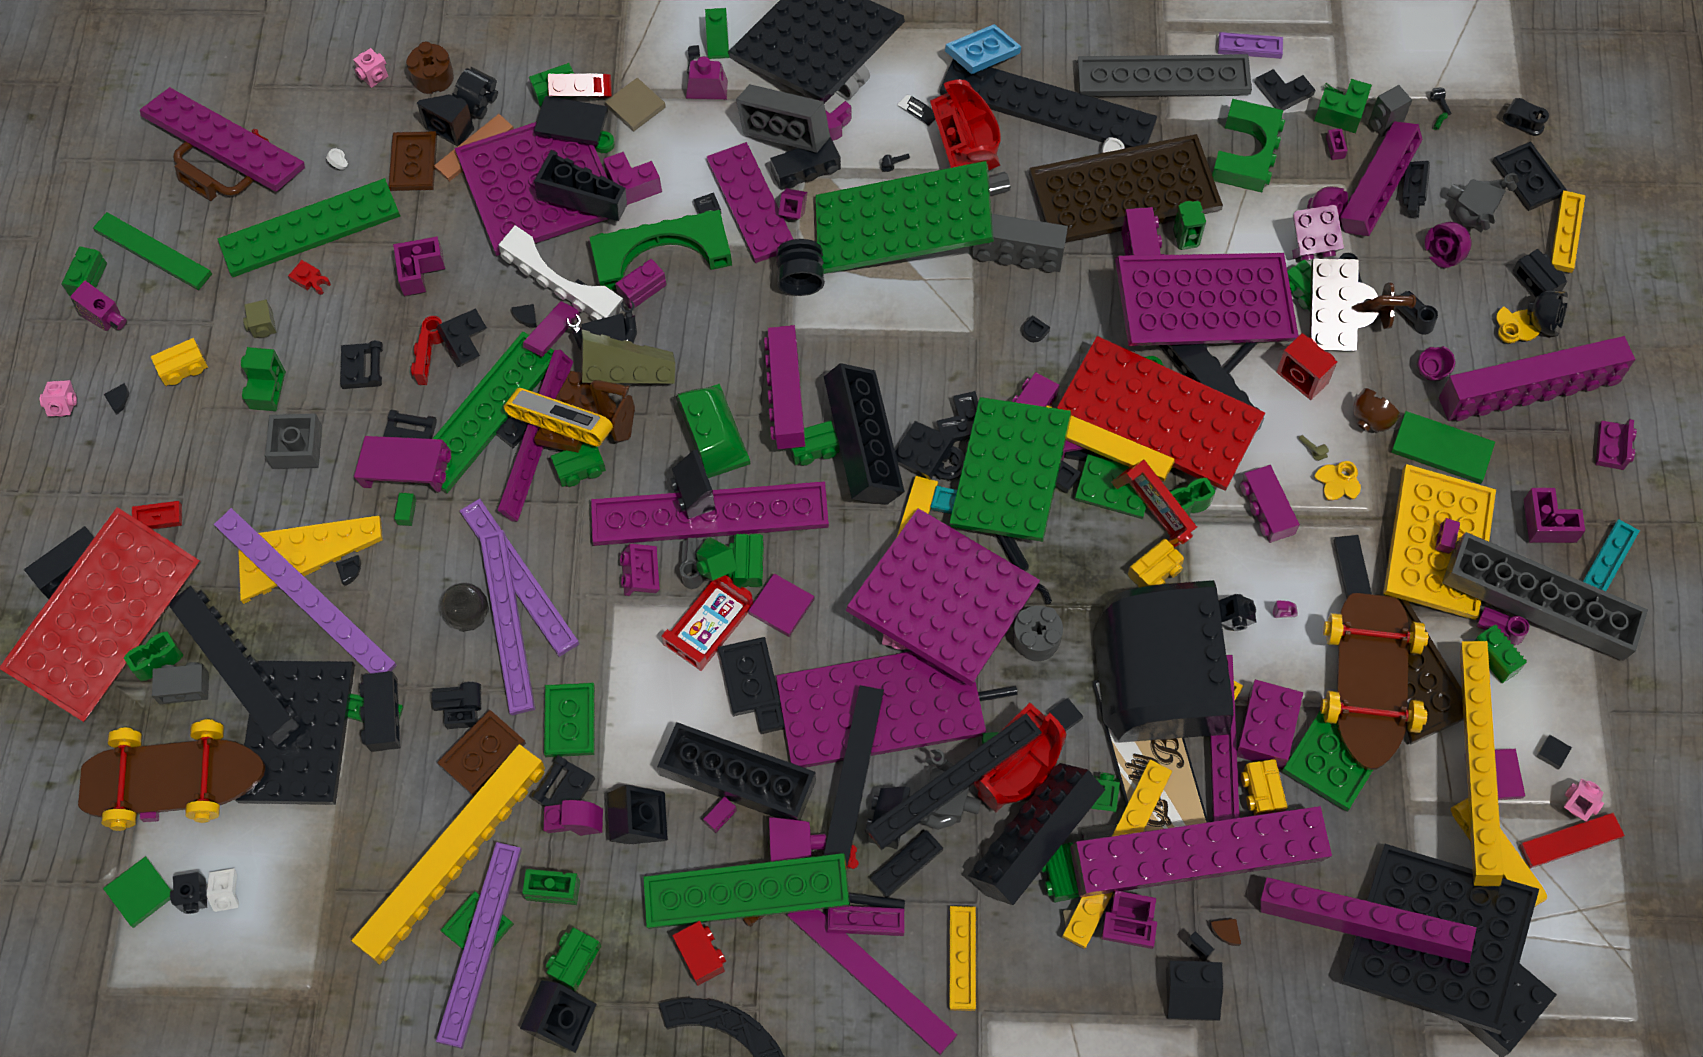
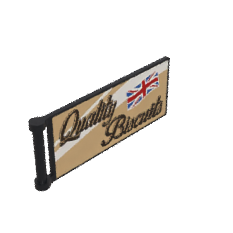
M1095 680L1093 687L1103 719L1099 680ZM1104 723L1126 806L1150 759L1172 770L1143 832L1208 823L1184 738L1118 743L1111 729Z

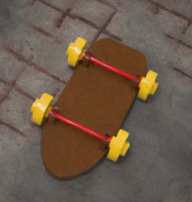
M1352 593L1343 604L1340 614L1330 613L1328 621L1324 622L1323 635L1326 636L1327 644L1338 646L1337 692L1327 691L1325 699L1321 701L1320 712L1324 714L1325 723H1337L1341 740L1355 762L1362 768L1377 770L1386 764L1399 748L1405 735L1406 726L1409 732L1420 733L1422 726L1426 725L1427 710H1424L1423 701L1411 700L1407 709L1408 649L1411 654H1421L1424 646H1427L1428 632H1425L1424 623L1413 622L1409 631L1408 617L1397 598Z
M210 719L201 720L191 725L190 736L197 741L141 746L142 734L126 727L119 728L108 734V745L115 749L96 754L82 765L78 805L83 812L101 817V824L115 831H122L135 826L136 815L149 812L159 813L186 810L185 816L187 818L193 819L195 822L206 823L219 817L220 805L236 800L260 782L265 773V764L255 752L246 746L228 740H220L224 737V726Z

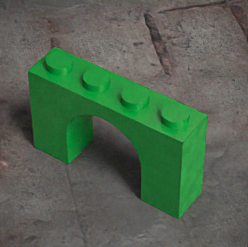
M1232 98L1225 129L1254 136L1261 143L1263 150L1252 156H1240L1218 151L1212 174L1215 182L1263 192L1264 185H1269L1272 172L1268 171L1269 167H1274L1277 156L1273 154V150H1278L1281 137L1277 136V134L1283 131L1285 120L1281 119L1283 110Z

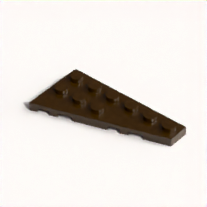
M1397 598L1405 609L1410 631L1413 622L1421 623L1408 601ZM1429 634L1427 646H1424L1421 654H1411L1408 649L1407 709L1411 700L1423 701L1424 710H1427L1426 725L1422 726L1420 733L1409 732L1407 729L1410 745L1464 721L1462 688Z

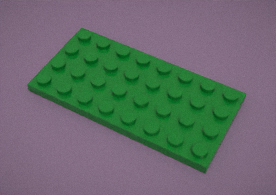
M983 161L817 194V243L821 245L823 250L822 267L824 274L994 242L987 162Z

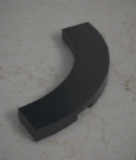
M692 998L674 999L659 1003L667 1030L683 1026L709 1027L735 1038L753 1057H785L777 1042L763 1026L750 1015L736 1007L711 999Z

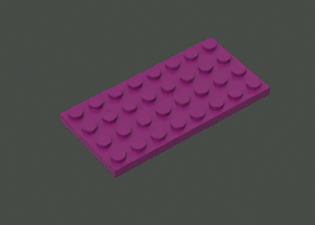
M1284 253L1131 255L1115 258L1128 346L1294 341L1299 336Z
M913 651L776 675L791 763L804 768L844 761L860 685L884 690L871 756L975 738L986 733L976 681H974L972 686H969Z

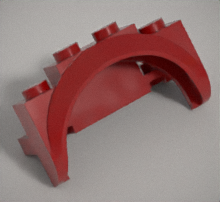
M959 79L944 83L948 93L930 100L951 168L983 161L987 162L988 171L1001 166L997 156L1001 134L997 120L990 107L968 81Z
M1031 703L1002 730L1027 713L1042 732L1041 736L973 784L979 790L978 797L995 813L1005 804L1017 802L1028 797L1039 785L1043 784L1050 775L1051 770L1055 767L1061 749L1065 744L1067 734L1060 722L1051 713L1047 716L1043 715Z

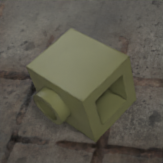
M267 299L244 304L246 317L243 318L244 325L247 331H251L254 338H264L277 333L273 311Z

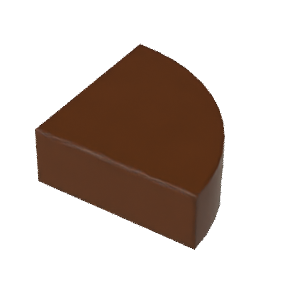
M1236 919L1213 921L1210 923L1212 932L1222 941L1232 946L1241 945Z

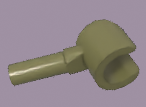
M1303 435L1299 437V440L1311 450L1312 456L1316 461L1328 457L1326 453L1329 452V449L1325 444L1316 447L1315 444Z

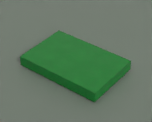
M594 683L545 685V757H556L557 755L561 757L595 755Z

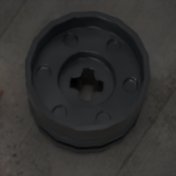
M793 239L777 247L776 265L778 267L777 285L779 290L792 296H805L814 294L823 288L825 284L824 269L822 267L823 250L820 244L809 239Z

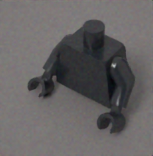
M631 300L632 308L625 310L624 302L622 301L621 309L625 312V317L623 313L581 324L582 328L579 327L581 322L579 315L574 314L577 319L575 325H572L567 317L566 324L573 328L572 334L578 348L581 350L582 330L590 331V333L600 336L601 334L610 336V338L620 341H630L634 344L637 335L635 315L632 314L635 308L634 302Z

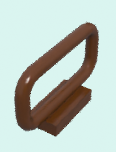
M185 141L174 152L173 159L176 163L174 167L178 181L209 201L217 197L216 191L227 196L237 195L254 181V179L246 175L237 185L227 187L182 158L187 151L194 147L190 143Z

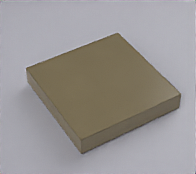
M639 78L634 79L605 101L608 109L633 132L666 108L665 102Z

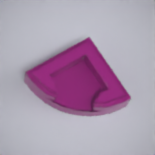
M1276 601L1273 608V616L1275 618L1298 616L1297 606L1290 601Z

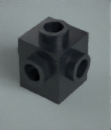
M1233 594L1218 600L1223 625L1231 627L1233 630L1241 631L1247 629L1249 625L1257 623L1255 615L1256 606L1252 599L1246 598L1242 594Z
M199 872L173 876V890L170 891L172 905L184 914H194L199 912V909L207 908L208 898L206 895L208 884H206V878Z

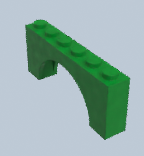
M710 210L697 215H686L682 218L663 220L649 225L642 224L639 227L619 229L615 232L599 233L589 237L600 286H606L612 291L617 290L615 283L624 278L627 267L638 255L658 246L678 245L690 248L704 257L710 270L732 266L731 252L720 210Z

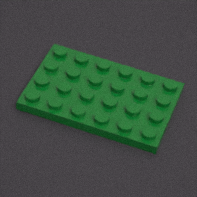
M980 397L952 510L950 527L1043 542L1071 420V411Z

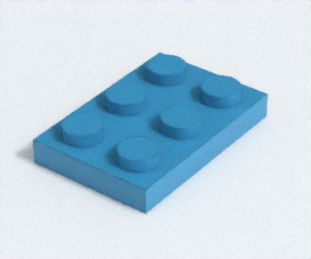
M993 24L947 43L945 52L973 74L1020 54L1021 46Z

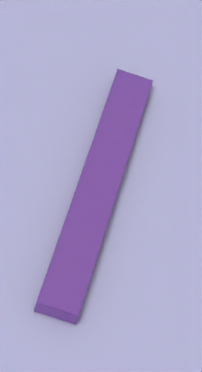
M480 499L460 510L461 515L480 542V535L501 530ZM506 537L515 594L560 657L578 646L579 641Z
M499 530L480 535L509 712L511 715L535 710L505 532Z
M496 842L436 1042L439 1044L463 1049L522 851L520 847Z

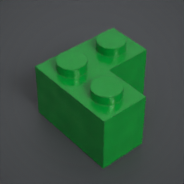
M1351 79L1346 95L1324 89L1314 122L1338 129L1342 128V130L1356 134L1372 84Z
M247 347L245 356L241 358V368L246 373L248 379L247 386L242 391V398L249 409L277 411L286 371L274 349Z

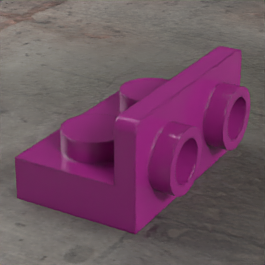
M1629 419L1626 424L1601 420L1598 427L1596 465L1624 470L1629 462H1633L1635 449L1632 448V444L1637 434V429L1634 428V420Z
M630 543L620 554V565L623 566L621 586L624 588V595L630 596L634 591L657 593L660 590L657 546Z

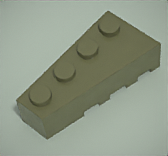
M582 330V383H592V381L601 380L611 383L674 384V354L670 351L646 345L640 346L630 341H620L612 339L610 336L602 334L600 336L592 334L590 331Z

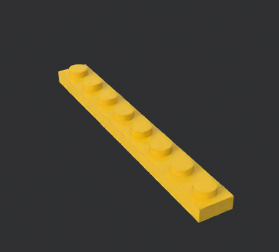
M1151 759L1149 760L1112 836L1143 832L1172 770ZM1113 893L1081 897L1062 938L1085 949Z

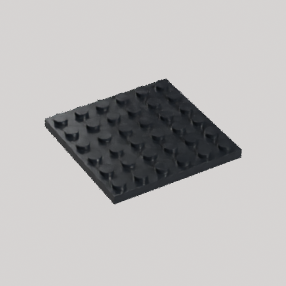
M779 0L728 51L729 58L812 99L823 101L825 104L905 22L904 15L871 0Z
M1385 844L1367 901L1476 927L1470 963L1356 936L1342 984L1501 1034L1539 889L1502 878L1501 886H1474L1473 869Z

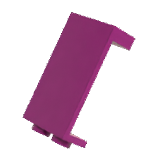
M365 436L354 478L363 488H372L374 480L429 483L436 492H440L442 483L446 480L445 471L447 463L451 460V450L442 439Z

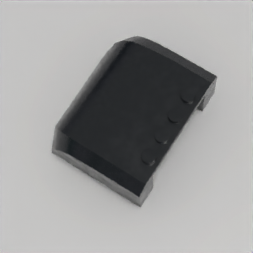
M1215 581L1145 586L1129 589L1112 597L1103 607L1093 630L1103 721L1111 729L1117 742L1229 735L1234 716L1233 697Z

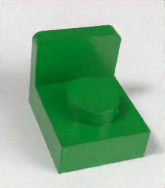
M1101 772L1100 776L1094 777L1104 787L1105 791L1091 809L1116 812L1120 781L1114 778V774Z

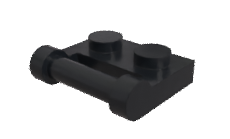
M374 340L364 344L341 345L340 385L342 389L378 387L382 385V376H380V352L383 351L382 342ZM366 354H371V375L369 377H365Z
M390 410L383 437L432 439L437 419L433 416L425 418L401 414L397 410ZM400 422L426 428L425 431H418L396 426Z
M557 755L553 760L554 765L538 790H534L530 796L532 800L544 807L560 805L565 800L581 801L595 780L592 774ZM562 769L567 771V775L552 798L548 799L545 797Z

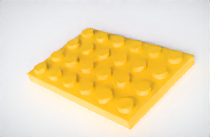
M1406 464L1402 470L1383 594L1476 620L1479 617L1481 600L1442 583L1452 552L1447 554L1435 549L1440 524L1446 518L1460 522L1457 541L1467 532L1489 542L1496 489Z

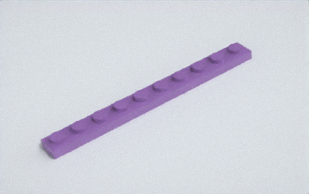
M232 508L214 523V526L370 674L392 671L397 666L391 658Z

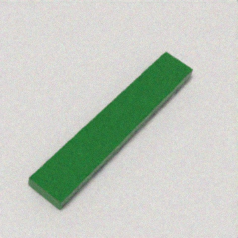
M108 212L93 227L96 233L198 291L212 275L209 269Z

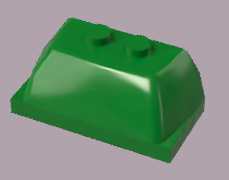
M720 383L676 394L678 406L708 478L751 464Z

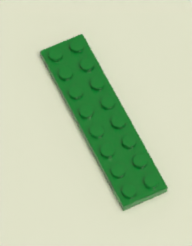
M383 178L217 239L233 278L401 216L386 179Z
M522 331L433 437V439H442L451 450V460L447 463L445 471L446 480L442 483V491L448 494L496 436V431L510 417L505 412L504 405L515 390L523 388L533 391L544 378L554 352L553 349L550 348L542 357L524 348L523 342L529 335Z
M844 853L644 877L646 926L648 929L695 924L698 921L706 923L850 906L846 856Z

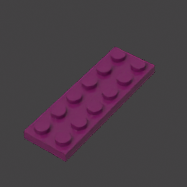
M747 142L706 156L711 171L754 262L758 263L776 256L777 247L786 241L793 240V237L783 216L779 215V208Z

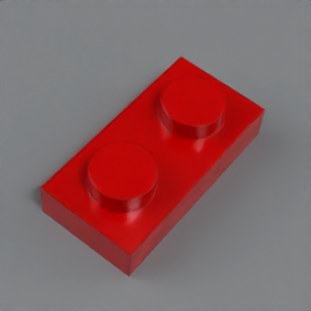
M180 501L133 506L132 517L151 529L182 526V504Z

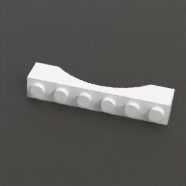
M516 225L500 242V256L509 264L513 262L522 273L535 277L541 286L554 290V293L560 299H567L579 312L585 311L589 314L593 321L614 316L621 312L623 298L606 286L580 285L557 275L540 257L533 237Z

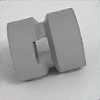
M863 64L836 93L844 99H851L857 93L859 87H862L870 79L867 67Z

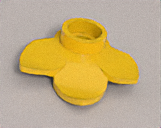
M1502 307L1498 311L1496 316L1500 326L1498 336L1502 341L1506 343H1515L1518 340L1530 341L1539 335L1540 332L1533 325H1529L1530 316L1527 315V309L1511 313L1506 307Z
M1350 461L1340 462L1336 466L1330 464L1322 466L1314 477L1316 480L1325 483L1324 495L1327 500H1338L1344 494L1351 499H1355L1361 490V485L1357 480L1358 470L1355 464ZM1343 471L1348 472V473H1349V476H1346V475L1342 474V472H1343Z

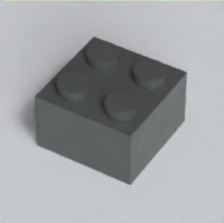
M269 415L265 457L272 469L319 468L322 424L317 415Z

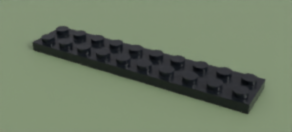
M955 59L952 60L940 88V95L948 93L944 83L959 79L966 80L984 99L991 110L1102 143L1109 137L1117 138L1124 144L1125 148L1148 144L1157 121L1156 115L992 67H987L971 74Z

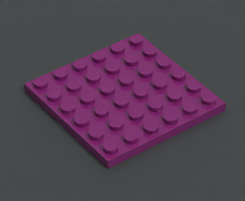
M537 122L455 148L456 155L496 256L501 255L499 249L500 242L515 225L532 236L534 243L608 219L536 198L534 180L551 150L557 152L558 156L563 159L567 157L573 160L574 164L581 168L586 167L592 170V174L607 178L594 145L536 136L534 130Z
M918 508L847 605L846 612L969 686H972L1017 618L1019 612H1021L1038 586L1040 580Z

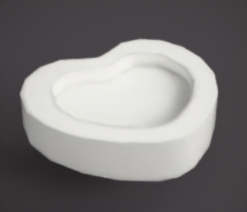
M1109 137L1102 146V153L1125 149V146L1117 138Z
M333 148L328 152L326 159L335 168L344 170L348 165L342 150Z

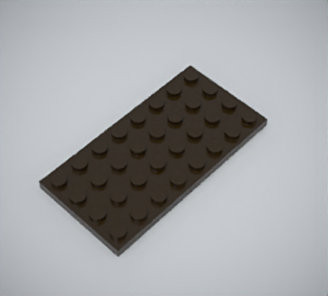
M1197 134L1029 168V175L1044 222L1068 226L1066 242L1122 231L1126 209L1153 207L1154 216H1158L1159 223L1175 220L1178 206L1185 201L1201 202L1202 213L1204 214L1220 211L1223 207Z

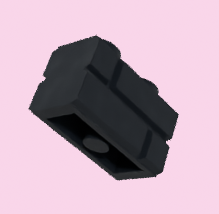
M1539 249L1519 259L1513 269V272L1535 297L1548 290L1562 291L1567 283L1564 273L1557 270L1551 264L1549 256L1542 254Z

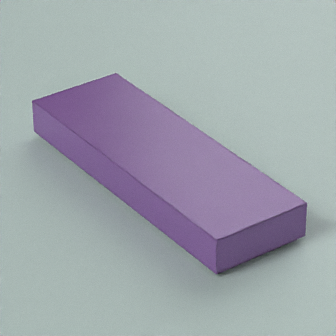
M1219 32L1218 54H1248V56L1282 59L1283 37Z

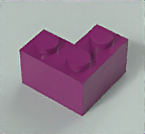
M624 151L603 159L608 179L626 188L627 205L662 192L660 177L652 161L631 168Z
M438 236L393 244L398 281L403 295L407 296L426 292L423 273L445 269L443 250Z
M1531 488L1524 498L1529 543H1577L1584 534L1585 524L1582 509H1558L1555 488Z

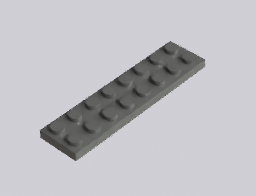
M1248 54L1078 56L1077 60L1079 93L1087 96L1250 95L1252 91Z

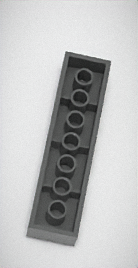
M1467 532L1456 542L1442 581L1447 586L1622 661L1636 652L1648 612L1646 608Z

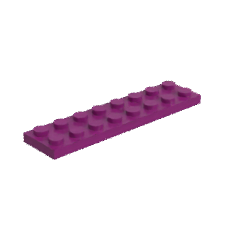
M170 87L140 109V114L143 118L275 192L305 168L304 161Z

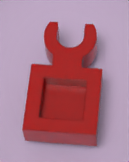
M303 260L288 275L290 281L307 291L312 286L315 292L320 295L324 293L322 288L319 287L321 284L331 285L326 276H320L319 269Z

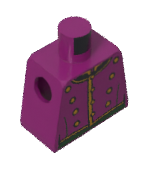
M84 280L70 296L78 315L104 331L109 330L111 326L120 330L126 324L127 320L121 316L116 303Z

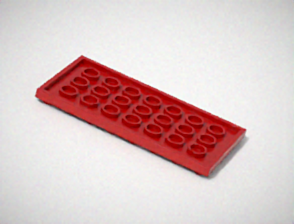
M1099 336L1094 340L1057 406V409L1070 410L1071 416L1174 458L1172 467L1198 479L1208 478L1211 485L1224 491L1227 490L1265 416V412Z
M117 507L0 665V669L85 722L127 663L124 656L130 650L142 644L168 608L170 602L175 598L201 561Z

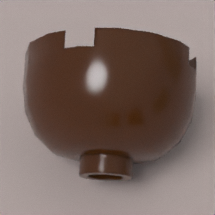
M1364 388L1354 402L1353 413L1358 420L1356 424L1366 432L1369 429L1375 432H1384L1401 417L1399 415L1400 412L1384 397L1381 399L1374 397L1376 392L1368 388Z

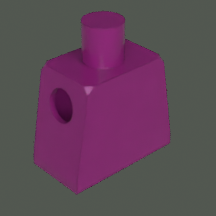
M706 56L700 57L698 61L692 60L689 66L686 99L727 100L728 79L721 62L710 61Z
M769 818L771 862L812 857L811 850L825 849L826 834L811 835L810 822Z

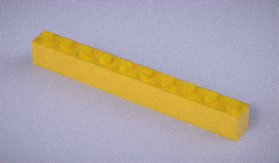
M1462 641L1460 669L1474 886H1501L1503 864L1487 641Z
M519 744L351 941L379 965L383 961H387L393 955L394 947L399 941H403L409 936L412 931L411 927L415 922L422 920L426 916L431 903L442 897L448 883L459 877L464 864L468 860L471 861L479 852L480 845L494 835L496 826L510 816L512 807L517 802H521L528 794L529 787L543 777L545 770L543 762Z

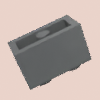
M1400 85L1377 97L1369 123L1381 137L1386 135L1394 121L1404 122L1410 108L1412 99Z
M190 662L186 666L164 665L161 668L153 669L152 697L159 705L208 700L209 672L202 664Z

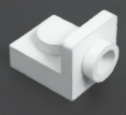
M235 868L209 872L206 896L215 912L234 909L239 906L235 895L237 882Z

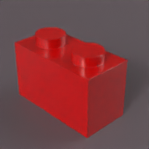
M698 921L672 935L697 986L725 972L723 963L726 962L720 948L714 949L711 941L715 939L708 926L703 928L701 922Z

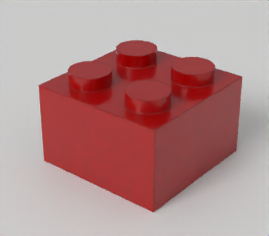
M1301 333L1284 349L1276 373L1309 400H1312L1329 384L1338 361L1335 360L1331 353L1325 352L1312 338Z

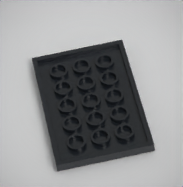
M258 661L260 666L257 669L260 673L264 671L273 682L270 684L273 690L277 688L285 697L284 705L286 707L290 705L298 714L296 720L301 727L279 745H276L267 738L249 714L244 746L251 749L263 760L265 773L260 782L235 801L243 804L336 805L355 664L353 662Z

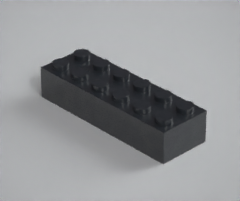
M840 363L823 377L851 499L888 505L905 491L876 371Z
M678 722L674 726L657 766L662 777L720 798L726 797L731 802L775 818L799 821L802 818L816 783L815 771Z
M1059 763L1051 770L1050 775L1043 784L1036 788L1035 794L1020 808V812L1013 821L1006 825L1001 836L990 845L984 857L974 865L968 877L985 896L1014 905L1105 791L1104 787L1088 769Z

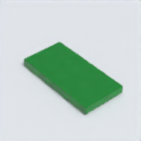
M1405 411L1391 453L1481 484L1486 474L1495 441Z

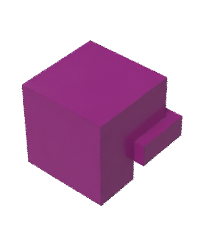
M1115 890L1111 900L1110 911L1105 914L1102 940L1153 949L1157 929V921H1152L1156 898Z

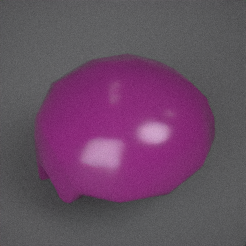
M1429 347L1419 355L1417 367L1420 375L1427 380L1440 381L1445 379L1454 370L1456 361L1454 354L1447 347Z

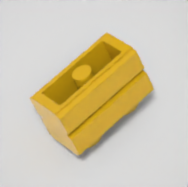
M194 338L150 356L165 386L169 384L176 385L183 378L190 375H199L204 369L208 368Z
M1163 539L1130 566L1128 576L1135 584H1138V587L1165 584V579L1169 576L1174 578L1182 571L1184 557L1177 549H1174V546L1167 539Z
M1272 759L1246 764L1244 772H1241V781L1243 787L1248 788L1249 796H1247L1246 801L1249 811H1253L1254 816L1286 811L1287 803L1276 760Z

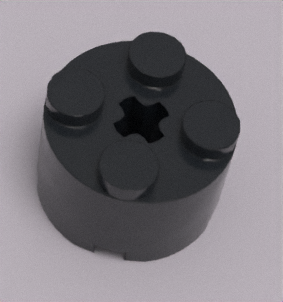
M471 67V69L466 68L456 82L457 94L452 93V96L465 100L470 114L482 119L487 113L489 102L493 103L498 96V91L495 90L497 80L474 67Z

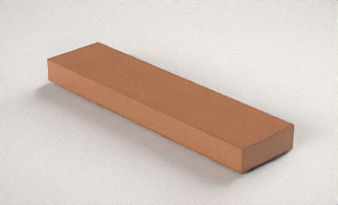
M498 114L458 147L513 130L514 128ZM455 149L434 165L435 169L449 182L463 171Z

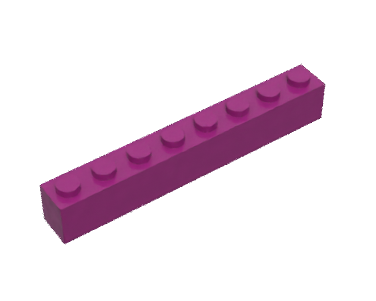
M1268 877L1266 878L1261 897L1262 913L1470 963L1476 927Z

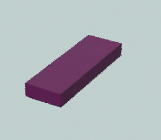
M560 301L523 342V347L543 357L569 328L566 324V318L568 317L569 322L573 324L576 320L574 314L580 316V312Z
M859 906L827 909V933L904 936V909Z

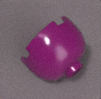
M1324 187L1316 192L1313 198L1309 199L1307 209L1335 205L1340 219L1341 212L1348 205V193L1343 191L1344 188Z
M1450 221L1437 224L1428 230L1425 237V248L1432 255L1429 258L1436 265L1443 268L1459 264L1467 258L1471 250L1472 240L1469 232L1461 224Z

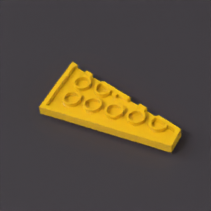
M379 515L258 533L303 576L321 569V566L331 561L334 563L341 560V557L353 551H361L383 540L382 522ZM239 550L241 602L245 604L251 601L250 598L261 593L264 595L271 592V589L277 587V585Z

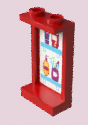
M1144 459L1126 469L1111 482L1116 489L1128 483L1168 532L1170 538L1167 540L1174 548L1180 543L1184 544L1193 537L1191 532L1197 526Z
M727 575L711 581L671 631L667 629L662 634L663 645L702 671L716 654L718 647L725 643L749 613L748 611L753 605L752 594L746 588H739L734 585Z

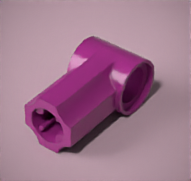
M1487 607L1484 608L1476 626L1486 631L1493 625H1498V629H1501L1507 640L1511 641L1510 644H1514V646L1522 643L1530 628L1528 621L1523 617H1510ZM1511 628L1519 630L1520 634L1513 632Z

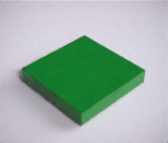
M146 856L103 888L132 928H135L170 901V891L172 890Z
M475 891L440 930L462 950H464L480 895ZM502 915L493 948L514 925L505 915Z

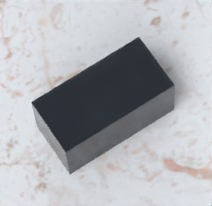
M475 707L444 710L445 726L447 729L470 728L478 722V712Z

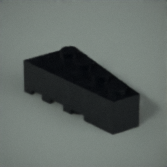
M553 150L549 152L534 180L536 198L615 221L620 220L627 207L625 187L603 176L598 177L592 174V170L575 165L574 161L567 157L565 159L561 158Z

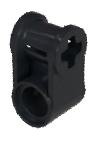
M1522 98L1513 99L1503 115V121L1507 125L1532 136H1538L1543 133L1544 123L1549 118V113L1546 109L1531 104Z

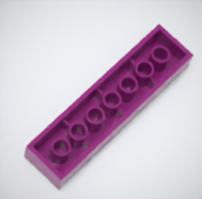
M1625 336L1451 375L1438 398L1448 421L1456 419L1457 421H1462L1473 415L1484 416L1491 411L1499 409L1506 411L1513 406L1521 404L1522 406H1527L1538 400L1549 401L1564 394L1571 396L1578 391L1586 389L1587 391H1592L1603 385H1617L1629 371V368L1635 361V357Z

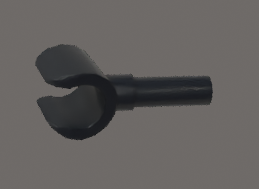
M699 45L688 47L689 63L687 74L689 73L690 62L694 58H700Z
M1442 87L1433 88V91L1430 92L1431 101L1439 100L1444 112L1448 116L1452 113L1445 100V89Z
M908 153L898 157L885 155L881 163L882 170L884 172L892 171L894 163L910 159V155Z

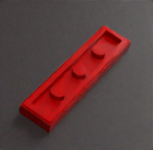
M1610 813L1521 843L1519 846L1531 869L1621 839L1625 835L1614 813Z

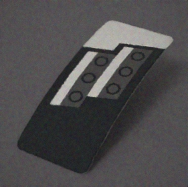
M907 94L898 103V106L909 111L928 126L935 120L933 109L911 95Z

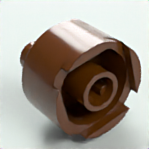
M427 41L421 42L418 47L411 51L406 60L411 80L415 88L422 93L433 94V91L438 90L442 92L454 80L449 54L439 45L431 44Z

